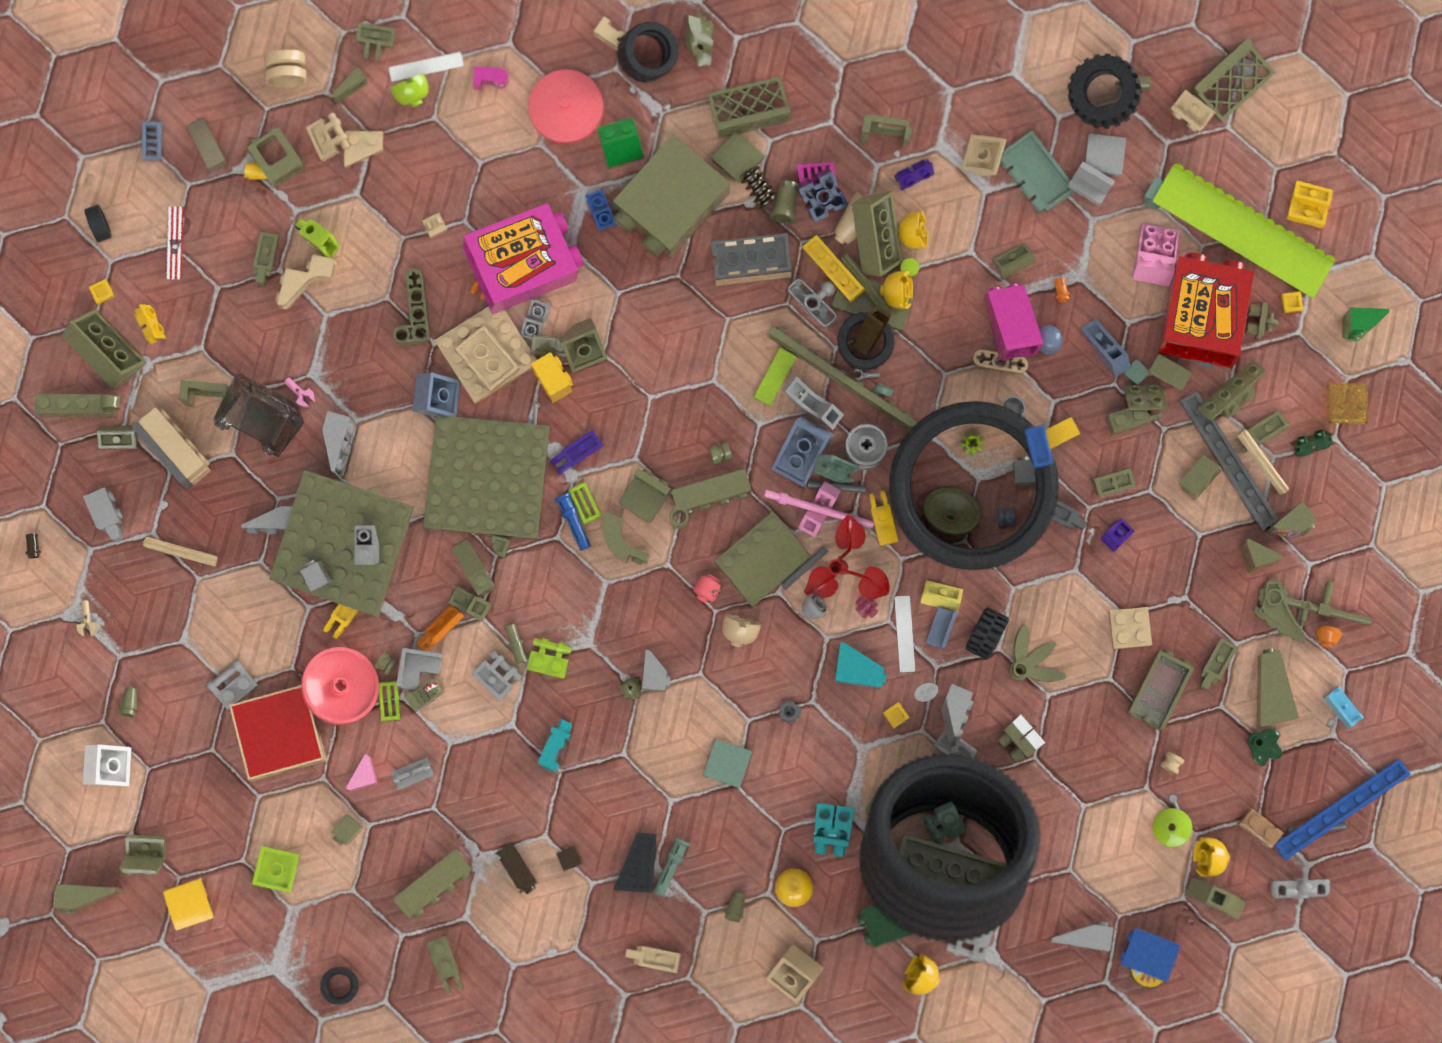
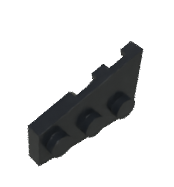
M636 834L613 890L652 893L657 834Z

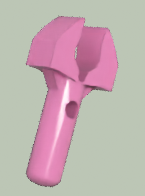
M291 378L285 380L284 383L298 396L295 402L300 407L309 408V405L304 402L303 396L310 397L315 402V395L309 388L302 390Z

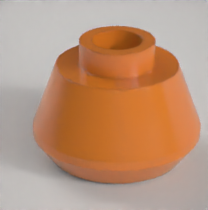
M1319 626L1315 630L1317 641L1321 643L1320 646L1325 648H1332L1333 645H1337L1342 636L1340 629L1335 627Z

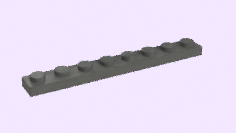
M1196 391L1182 399L1180 404L1257 526L1263 531L1279 520L1215 419L1209 421L1198 412V407L1204 402Z

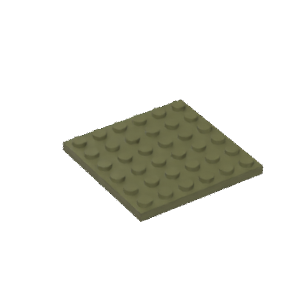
M436 415L423 528L538 540L550 426Z
M304 470L269 580L378 617L414 506ZM355 525H375L379 542L378 564L355 565ZM315 560V562L322 561L332 582L314 591H310L300 572L305 568L304 564Z

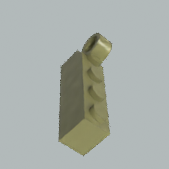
M35 394V414L39 417L116 418V410L120 409L119 396L104 394Z

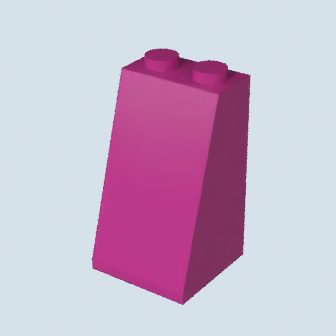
M1012 284L1003 289H1000V287L989 289L984 298L999 361L1036 355L1043 345V340L1025 286Z

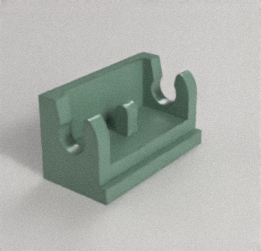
M818 454L814 473L837 483H851L855 479L849 477L850 473L858 472L859 466L834 455Z

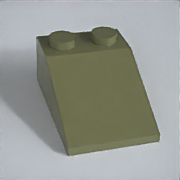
M56 884L54 908L60 909L59 913L76 914V910H84L123 893V889Z

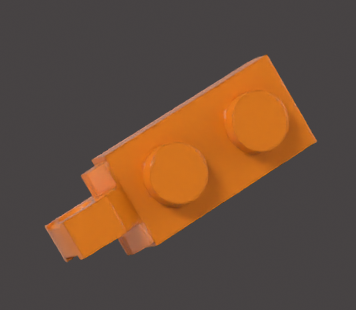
M450 605L424 630L425 635L416 643L422 651L428 652L464 616L453 605Z

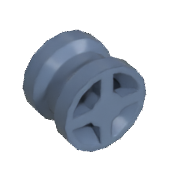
M998 508V527H1003L1004 525L1015 526L1014 508H1009L1008 510Z

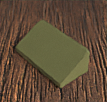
M1024 242L992 259V262L1004 280L1034 264L1035 257L1034 253Z
M100 426L97 430L99 449L137 448V433L132 426Z

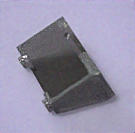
M237 373L233 378L213 418L215 426L220 430H229L233 427L258 440L263 447L262 450L267 455H274L276 457L281 455L304 425L301 411L294 402L241 373Z

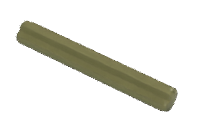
M849 254L844 255L841 258L842 264L863 286L864 292L872 303L890 315L892 309L852 257Z

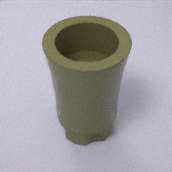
M787 180L780 182L774 205L769 215L771 220L782 224H792L795 222V207L798 194L795 185L797 183Z

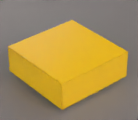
M106 279L89 286L98 305L115 297Z
M1301 291L1281 294L1284 314L1304 310Z
M899 702L883 712V715L893 729L910 718Z

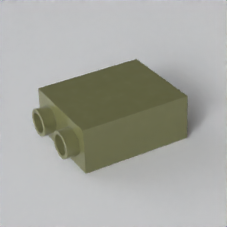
M672 135L613 200L616 214L612 219L627 233H630L633 228L645 237L641 241L642 246L653 256L658 258L663 252L671 259L730 194V182L676 136Z

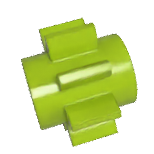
M970 432L968 438L966 436L962 437L965 443H962L960 447L965 448V455L971 453L972 457H974L976 451L982 452L979 446L984 445V441L979 440L980 434L973 436V433ZM974 441L976 443L975 446L970 448L969 444Z

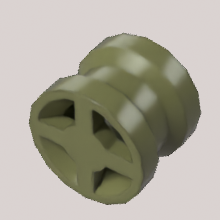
M384 652L378 659L375 668L384 671V674L389 676L396 667L398 660L389 657V654Z

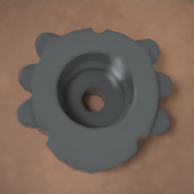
M793 700L790 702L785 701L784 704L780 703L781 722L786 721L787 724L790 722L795 723L796 718L800 717L801 708L799 705H795Z

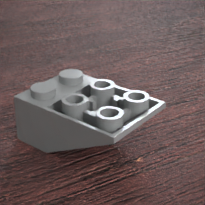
M327 411L322 430L331 472L336 478H339L340 474H344L346 468L344 460L350 454L351 445L349 443L351 437L354 438L356 427L350 417Z

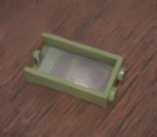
M1165 649L1163 651L1159 650L1156 653L1126 713L1159 731L1165 729L1195 669L1191 666V662L1182 658L1178 660L1173 657L1174 654Z

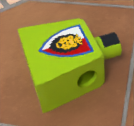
M301 219L295 226L303 240L324 257L331 258L341 246L328 230L312 219H309L307 222Z

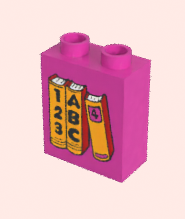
M548 203L464 235L462 248L492 315L576 282L577 268L584 265L582 256L576 245L567 246L563 238V234L568 233L565 218L560 211L553 214Z

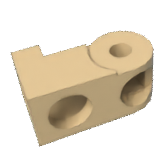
M605 16L593 31L594 37L618 51V44L622 36L625 35L624 32L612 28L610 20Z

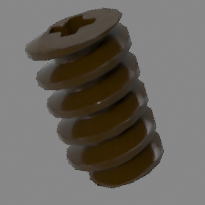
M754 166L739 177H744L741 183H748L745 190L752 189L749 196L756 195L753 202H760L757 208L761 209L775 199L776 192H770L772 186L766 185L768 179H762L764 173H757L760 167Z

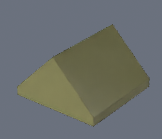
M1246 539L1239 547L1248 573L1274 565L1283 557V555L1250 539Z

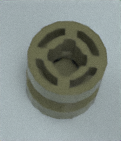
M727 441L721 443L720 446L713 445L709 447L714 465L719 464L724 459L726 461L733 459Z

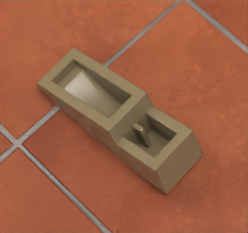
M204 117L187 125L210 173L227 165Z

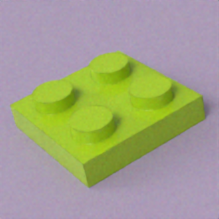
M261 846L252 885L291 893L300 855Z

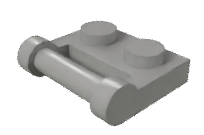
M237 659L217 678L206 683L228 711L230 710L229 705L240 702L259 686ZM238 670L241 675L220 691L217 687Z

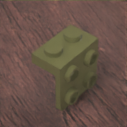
M638 468L634 474L635 478L619 503L622 507L650 523L670 495L671 489L666 481L662 479L658 481L652 477L653 474L647 469L640 470Z
M126 835V856L119 867V872L127 875L141 873L152 876L158 874L166 859V836Z

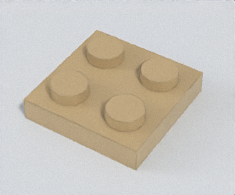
M1148 607L1109 611L1113 649L1152 646Z

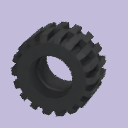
M989 607L985 608L966 644V650L984 660H988L1009 622V617Z

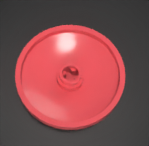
M557 70L545 75L536 83L529 97L528 110L533 126L543 137L555 143L571 144L584 140L596 130L603 115V99L598 86L587 75L574 70Z
M334 647L320 652L308 663L302 675L301 692L304 702L316 717L330 724L346 725L360 720L373 708L379 694V679L374 666L364 655L350 648Z

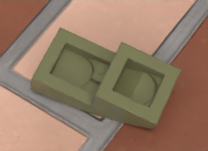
M456 586L447 602L481 621L484 620L492 605Z

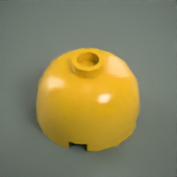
M922 211L906 214L899 223V239L910 249H923L928 246V230H925L924 226L927 222Z
M898 271L889 274L884 281V285L880 287L881 296H884L886 303L893 308L909 309L911 304H908V299L913 297L912 278L907 276L910 274L908 271Z
M1200 838L1201 841H1197L1193 849V862L1197 861L1198 868H1195L1196 872L1202 877H1213L1221 874L1227 867L1230 859L1225 845L1214 838Z
M791 868L785 870L778 876L775 882L777 898L788 907L804 905L813 894L814 885L812 879L807 872L801 869Z
M919 954L920 957L915 956L905 970V974H908L906 980L903 979L902 984L905 991L915 995H925L938 986L940 981L938 978L939 972L933 960Z

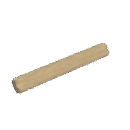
M1247 430L1241 431L1237 435L1274 488L1280 495L1286 493L1289 490L1288 486Z
M146 537L143 542V546L146 548L207 565L216 566L218 557L215 555Z

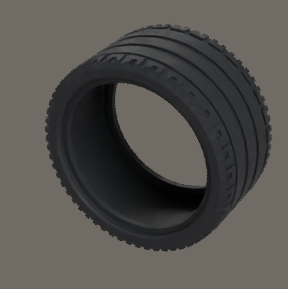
M983 401L958 402L941 407L926 415L910 429L901 441L890 470L889 495L891 506L897 523L908 540L920 552L932 560L957 569H991L1005 565L1025 554L1039 541L1047 530L1058 501L1059 477L1057 466L1052 454L1054 463L1034 468L1036 496L1032 510L1025 523L1008 539L993 546L975 549L958 547L941 540L920 519L911 493V479L915 463L922 450L934 437L947 429L959 425H989L1006 432L1017 440L1028 454L1033 465L1024 431L1034 427L1031 422L1017 412L995 403Z
M941 753V755L933 754L932 756L926 755L924 758L919 757L915 761L911 760L908 764L901 765L900 769H895L880 785L872 800L860 845L859 865L861 879L863 880L864 888H867V894L871 897L870 900L872 903L875 902V907L880 909L883 916L886 915L889 921L892 920L894 925L902 927V930H907L910 934H916L920 938L925 937L926 940L934 939L936 942L941 940L945 943H948V941L957 943L960 940L965 942L967 939L971 941L976 937L981 938L983 934L988 935L991 931H995L998 926L1001 927L1004 922H1007L1023 899L1039 853L1040 824L1037 821L1038 816L1035 814V808L1032 806L1031 800L1027 798L1026 792L1022 791L1023 788L1018 786L1017 782L1010 778V775L1004 774L1003 770H998L995 765L992 764L991 766L986 761L982 762L979 761V758L973 759L968 755L967 757L963 756V754L954 755V753L949 755ZM952 801L958 814L974 820L995 838L1003 852L1006 869L996 877L975 885L954 886L939 883L921 875L907 864L897 851L890 831L909 816L921 812L934 811V809Z

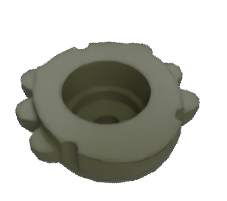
M632 676L618 686L621 689L620 694H623L624 699L636 700L640 697V690L642 688V684H639L640 680H635V677Z

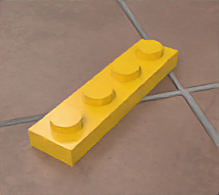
M817 235L802 247L850 303L865 291L863 286Z

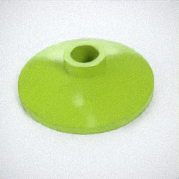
M1168 808L1161 811L1154 819L1153 833L1161 844L1167 847H1179L1189 840L1192 833V823L1188 815L1182 810ZM1170 824H1175L1176 829L1174 831L1168 829Z

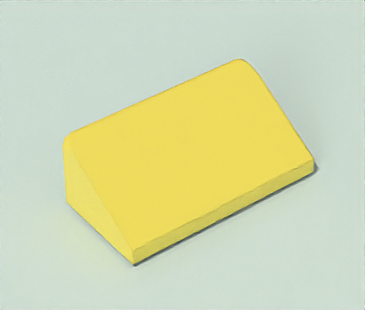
M926 580L921 603L958 612L963 589Z

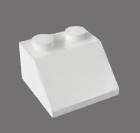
M86 745L83 785L129 786L131 747Z

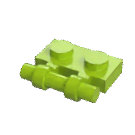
M534 638L533 645L540 647L539 652L531 651L527 670L565 679L569 660L563 659L562 656L563 653L571 654L572 647L566 646L562 642L558 644L549 642L545 638H542V640ZM546 649L557 651L556 657L545 654Z

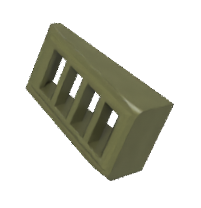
M358 67L351 72L332 94L336 104L367 85V80Z

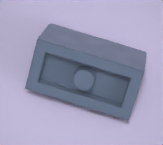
M938 607L925 644L944 650L958 612Z

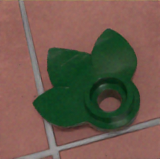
M1265 729L1261 733H1252L1247 739V745L1252 750L1253 760L1258 765L1265 766L1267 758L1278 759L1282 756V750L1279 744L1276 743L1280 737L1278 731ZM1257 739H1259V745H1258V746L1256 745V740H1257Z

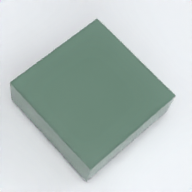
M1136 359L1131 364V368L1126 370L1123 375L1134 385H1139L1149 374V370Z

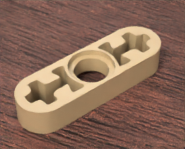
M978 350L973 356V363L978 368L1013 374H1023L1028 368V361L1024 357L1013 358L1011 363L1015 364L1021 361L1024 367L1018 370L1015 365H1011V369L1007 368L1009 359L1005 360V366L998 367L995 364L998 352ZM983 354L985 359H990V355L994 356L991 362L992 366L988 365L990 361L986 360L982 364L979 363L980 361L976 357H980Z

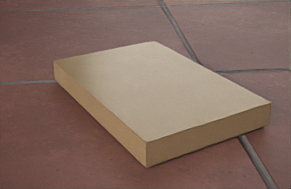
M484 325L454 348L490 393L520 370V367Z

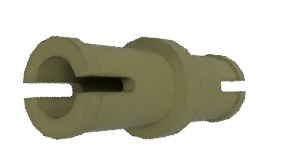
M516 624L504 627L510 643L508 646L512 649L516 664L527 661L528 659L522 646L523 640H520Z

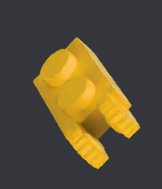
M885 490L880 491V498L883 506L876 507L873 493L869 494L870 510L879 546L898 542Z
M338 604L323 631L327 633L332 629L335 621H338L341 625L333 635L337 640L359 610Z

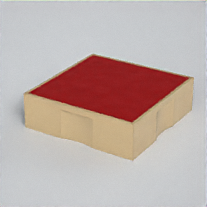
M301 685L229 705L249 781L253 782L278 775L289 769L303 768L327 761L321 735L315 723V715L304 702Z

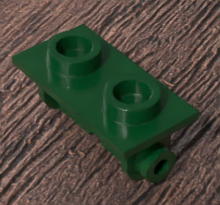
M1321 429L1308 437L1300 436L1290 444L1297 448L1294 450L1296 457H1304L1314 453L1312 448L1314 445L1317 452L1330 448V445L1333 444L1330 436L1333 435Z

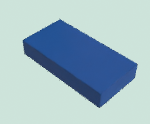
M1044 425L1025 429L1034 468L1054 463Z

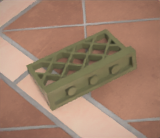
M1249 38L1242 41L1189 90L1216 112L1214 116L1220 123L1276 73L1253 48V43ZM1249 51L1254 56V64L1245 63V55ZM1233 66H1241V76L1232 75ZM1245 66L1254 67V77L1244 76ZM1258 67H1264L1269 74L1265 77H1257ZM1220 78H1228V88H1218V80ZM1231 78L1241 79L1240 89H1231ZM1244 79L1254 80L1251 90L1244 89ZM1207 90H1214V101L1207 100L1203 94ZM1218 91H1227V101H1218ZM1231 92H1240V100L1238 102H1231ZM1218 104H1227V112L1223 116L1217 111Z
M780 76L708 93L718 138L731 136L735 131L743 133L791 121V111ZM778 83L779 89L776 93L767 89L769 85ZM757 88L761 90L757 98L749 94L752 89ZM734 93L743 95L739 102L731 98ZM764 93L773 97L769 104L760 100ZM721 97L725 101L719 106L714 103L713 98ZM746 97L755 101L751 108L742 104ZM775 99L783 102L784 107L775 108L772 104ZM728 101L736 105L733 112L724 109ZM758 103L766 107L763 112L758 113L754 110ZM739 108L748 111L743 117L736 115V112ZM721 112L729 115L726 121L719 122L718 116Z

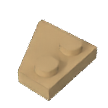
M345 131L350 145L344 151L345 168L351 167L352 164L360 160L362 162L371 155L383 152V131Z

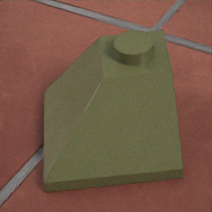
M591 318L574 324L560 341L572 373L608 359Z

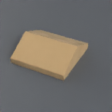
M971 134L961 170L980 176L996 175L1006 139Z

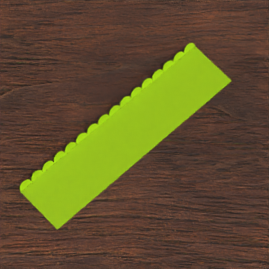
M1180 164L1172 166L1152 201L1313 299L1335 262L1333 256H1325L1323 250L1315 249L1313 244L1305 243L1303 238L1295 237V234L1291 231H1285L1282 225H1275L1272 219H1265L1262 213H1255L1252 207H1244L1242 201H1234L1232 195H1224L1222 189H1214L1212 183H1204L1202 177H1194L1192 171L1184 170Z

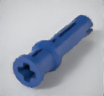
M567 493L554 500L562 511L561 516L564 519L566 518L579 550L582 551L591 547V544L576 514L578 509L574 507L570 499L571 494Z

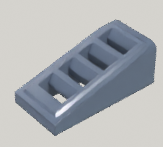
M142 122L143 160H162L163 122ZM148 128H157V132H148ZM148 135H155L157 139H148ZM147 143H157V147H147ZM147 150H157V154H147Z

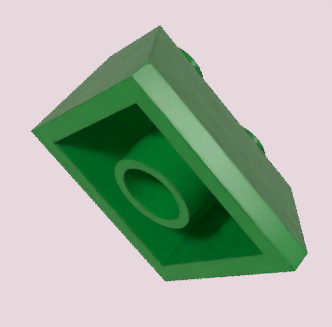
M633 117L597 127L598 137L608 169L644 158Z
M1351 307L1342 316V338H1348V341L1353 342L1360 341L1389 313V309Z

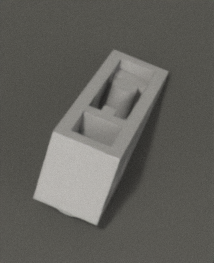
M1097 921V925H1089L1052 937L1050 942L1110 951L1113 927H1108L1109 923Z

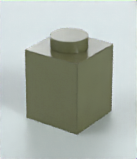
M346 814L331 833L335 835L333 839L338 844L349 846L364 827Z

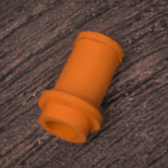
M1059 277L1054 279L1057 292L1056 299L1060 303L1069 301L1071 294L1068 293L1066 278Z

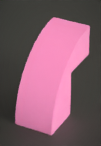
M824 482L813 504L832 509L841 490ZM808 510L798 528L815 537L826 520L827 515Z

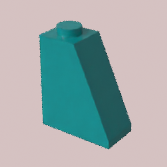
M841 642L835 683L881 689L882 685L886 684L887 678L884 668L846 643Z

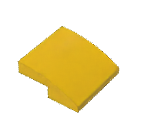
M1296 181L1286 219L1323 229L1331 204L1333 190Z
M201 878L163 890L176 931L214 917Z

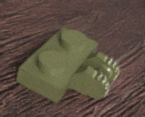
M359 23L355 41L356 43L365 44L364 58H369L371 45L377 46L375 60L380 61L382 47L393 49L396 29Z

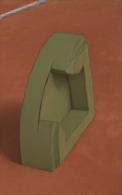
M492 535L491 543L494 551L498 556L505 559L511 540Z

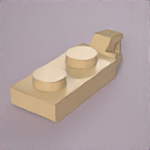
M637 946L636 951L626 949L625 957L634 958V964H638V966L677 973L681 955L645 946Z

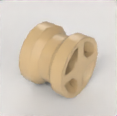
M1167 752L1166 759L1161 762L1160 766L1177 775L1179 772L1178 768L1180 765H1183L1184 760L1171 752Z

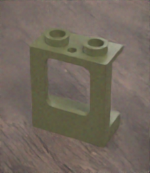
M865 114L860 143L868 144L869 132L904 137L902 149H905L906 143H910L912 127H909L910 120ZM878 123L888 124V125H895V126H902V127H904V128H896V127L883 126V125H879Z
M279 127L268 130L265 136L252 140L247 146L249 154L253 156L272 188L277 187L305 169L303 162ZM278 139L287 156L273 165H268L258 150Z
M181 380L179 400L186 407H194L195 395L222 397V403L228 410H232V405H235L236 394H233L232 389L227 384Z

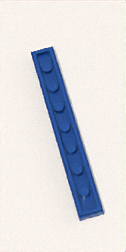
M1400 759L1396 760L1279 840L1274 845V848L1282 859L1286 861L1410 776V772Z

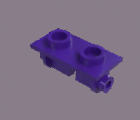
M922 159L912 165L914 171L911 172L909 167L898 171L894 177L899 182L900 190L910 188L914 184L934 175L932 162L928 159Z

